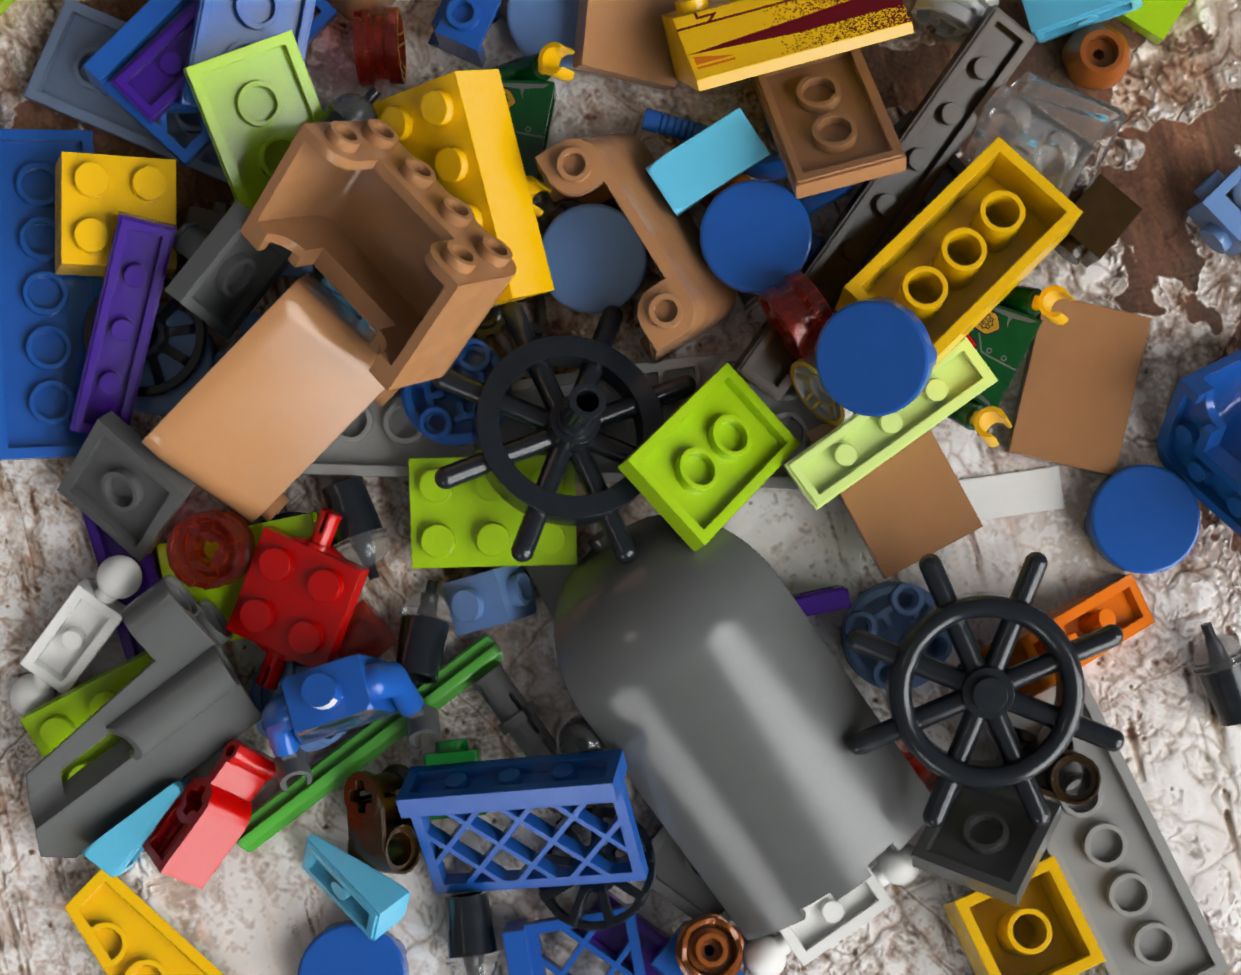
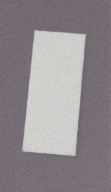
M1059 466L958 480L980 521L1065 508Z

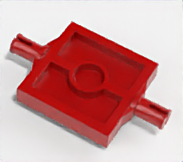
M320 508L310 537H297L274 526L264 527L226 630L255 642L261 650L266 652L259 674L255 679L257 685H264L263 688L269 690L278 689V684L287 661L298 662L309 668H314L335 661L370 569L346 559L335 547L331 546L339 523L343 518L342 514L334 513V510Z

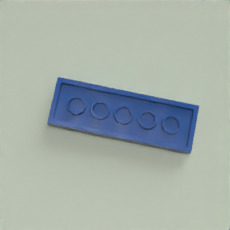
M0 129V461L73 458L77 456L89 435L71 431L70 421L86 356L83 346L84 320L90 305L101 291L102 277L55 274V165L61 151L94 154L92 130Z

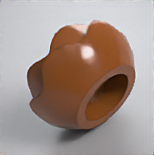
M1104 23L1093 24L1076 30L1062 50V61L1065 64L1066 72L1071 81L1080 88L1110 89L1123 78L1130 66L1131 51L1127 39L1119 30ZM1095 51L1102 54L1101 60L1094 58L1093 53Z
M705 914L688 921L680 930L675 945L676 961L684 975H737L742 965L744 940L740 931L728 923L722 916ZM706 945H710L713 948L711 956H707L704 952Z

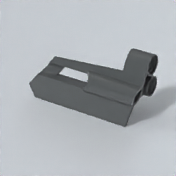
M171 575L164 576L121 611L123 622L131 635L154 660L25 774L28 800L40 857L77 858L90 844L172 783L181 780L225 747L232 739L237 738L263 718L261 710L239 681L229 658L223 650L222 646L233 638V632L226 630L228 625L227 619L210 601L201 599L196 603L189 590ZM110 733L122 737L120 741L62 784V769Z

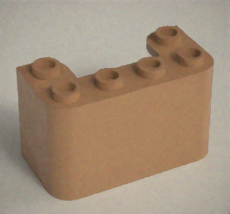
M369 119L368 121L303 123L239 232L257 251L265 250L269 243H274L292 252L288 261L294 267L314 265L377 332L368 347L375 354L379 355L369 369V372L387 391L441 378L450 369L515 275L517 268L512 259V251L504 242L487 233L474 219L472 209L462 200L451 196L435 179L436 174L434 170L422 160L414 158L398 141L399 137L396 131L385 122L378 119Z

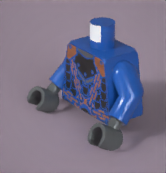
M360 654L347 656L280 679L283 693L272 698L265 705L262 713L263 724L273 754L276 756L274 765L279 785L286 792L289 791L287 779L294 775H303L306 777L308 785L312 783L313 777L307 754L304 750L300 749V745L398 713L406 717L408 743L413 748H421L420 734L422 733L433 734L437 741H441L438 711L432 706L424 705L423 697L405 668L394 661L387 662L386 659Z

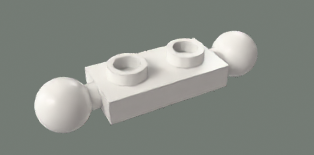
M125 555L111 556L104 560L97 570L96 580L98 585L85 577L76 586L20 662L23 667L32 673L17 678L10 688L9 699L15 711L24 715V713L53 699L54 689L62 694L74 686L123 620L121 611L126 606L117 599H125L132 596L141 585L142 571L135 560Z
M907 843L900 851H894L889 846L878 856L876 866L872 869L868 865L866 866L872 876L837 901L829 893L803 908L806 912L804 920L780 930V933L774 937L766 935L749 940L743 950V963L746 970L751 975H779L785 967L786 955L792 951L802 965L805 966L894 903L884 890V887L889 883L906 885L915 880L920 872V869L912 865L911 853L914 847Z

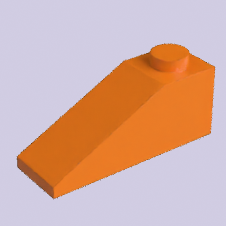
M1132 573L1117 578L1045 613L1061 627L1070 641L1106 625L1114 624L1123 631V642L1155 622ZM1024 627L1021 630L1007 668L1046 652L1040 641ZM991 643L980 649L984 660ZM1107 651L1081 661V666L1083 667ZM1055 673L1016 690L1025 694L1045 690L1056 683Z

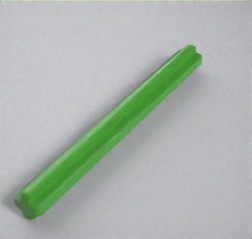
M483 635L439 669L436 683L419 684L416 686L424 699V705L432 706L438 711L472 685L474 681L480 679L501 663L504 659L503 652L490 636ZM398 713L363 726L310 767L313 777L311 784H307L305 776L299 775L287 784L289 791L286 792L281 789L253 810L247 828L236 843L245 851L253 852L345 782L352 773L358 772L407 734L406 717Z

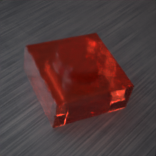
M366 598L356 604L338 651L340 658L356 654L379 658L398 642L399 637Z

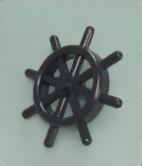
M514 301L508 302L502 309V316L517 348L496 365L486 382H480L452 369H449L441 378L432 380L434 386L438 389L476 404L472 421L475 455L439 468L435 473V483L442 489H450L485 475L490 485L501 498L524 514L511 547V554L518 562H527L532 558L545 523L579 526L596 522L600 523L616 559L622 563L631 562L636 557L637 549L621 517L620 511L630 505L639 496L640 492L626 476L608 488L592 453L621 464L664 422L661 407L692 395L696 390V381L690 375H681L652 386L644 373L629 358L612 348L623 320V313L617 306H607L602 311L592 339L571 335H555L537 339L522 305ZM551 367L580 369L569 396H564ZM530 374L545 408L511 395L507 391L519 379ZM600 378L614 388L621 396V399L606 404L605 394L598 387ZM501 414L537 429V431L503 443L500 434L499 415ZM633 418L637 437L636 446L602 433L600 430ZM546 452L547 456L536 484L524 476L514 465L517 462ZM569 461H571L586 495L571 496L557 493Z
M1031 552L1026 556L1010 596L994 592H973L956 595L941 559L935 554H926L919 561V569L935 605L921 613L907 627L897 643L861 629H853L846 636V644L849 649L888 664L886 699L891 717L851 735L848 739V749L852 754L861 756L901 739L910 753L922 765L938 775L923 812V820L929 827L937 828L943 825L959 785L985 789L1014 785L1029 821L1035 826H1044L1050 821L1051 812L1035 776L1051 766L1062 755L1073 737L1112 752L1120 750L1124 745L1125 739L1119 730L1082 716L1085 702V683L1080 663L1083 660L1118 646L1123 640V631L1119 626L1109 624L1070 641L1066 633L1053 619L1032 606L1048 565L1046 556L1041 552ZM1001 619L984 660L967 620ZM1024 627L1040 641L1046 652L1007 668L1021 630ZM945 630L959 658L960 663L957 666L923 654L929 644ZM1055 673L1056 696L1054 705L1016 690ZM914 675L955 690L914 708L912 683ZM1007 711L1042 724L1044 728L1032 742L1022 748ZM963 712L948 752L932 742L922 730ZM986 720L1002 758L984 761L970 760Z

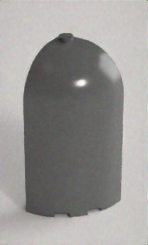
M655 515L626 526L636 546L637 554L631 562L622 563L616 559L602 529L589 540L588 544L591 550L566 578L558 597L554 619V638L558 664L568 692L583 717L608 750L623 749L628 767L627 777L748 941L778 932L804 920L806 912L803 908L829 893L837 901L872 876L866 868L867 865L889 846L894 851H900L925 823L923 812L931 794L895 742L861 756L850 752L848 749V739L850 736L880 723V720L770 564L748 543L730 531L721 528L705 546L694 552L661 515Z

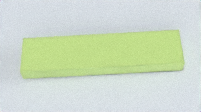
M965 337L932 370L925 389L909 405L885 416L855 414L787 462L783 467L816 511L996 383L998 379L968 338Z

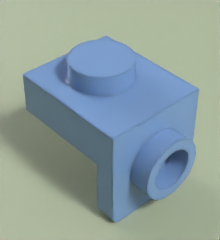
M1240 165L1225 175L1219 169L1210 174L1193 191L1199 199L1186 211L1201 228L1200 235L1204 242L1214 251L1220 254L1226 253L1229 258L1241 253V211L1226 196L1241 180Z
M503 566L442 584L456 636L506 624L535 614L537 611L534 601V586L526 573L525 566Z

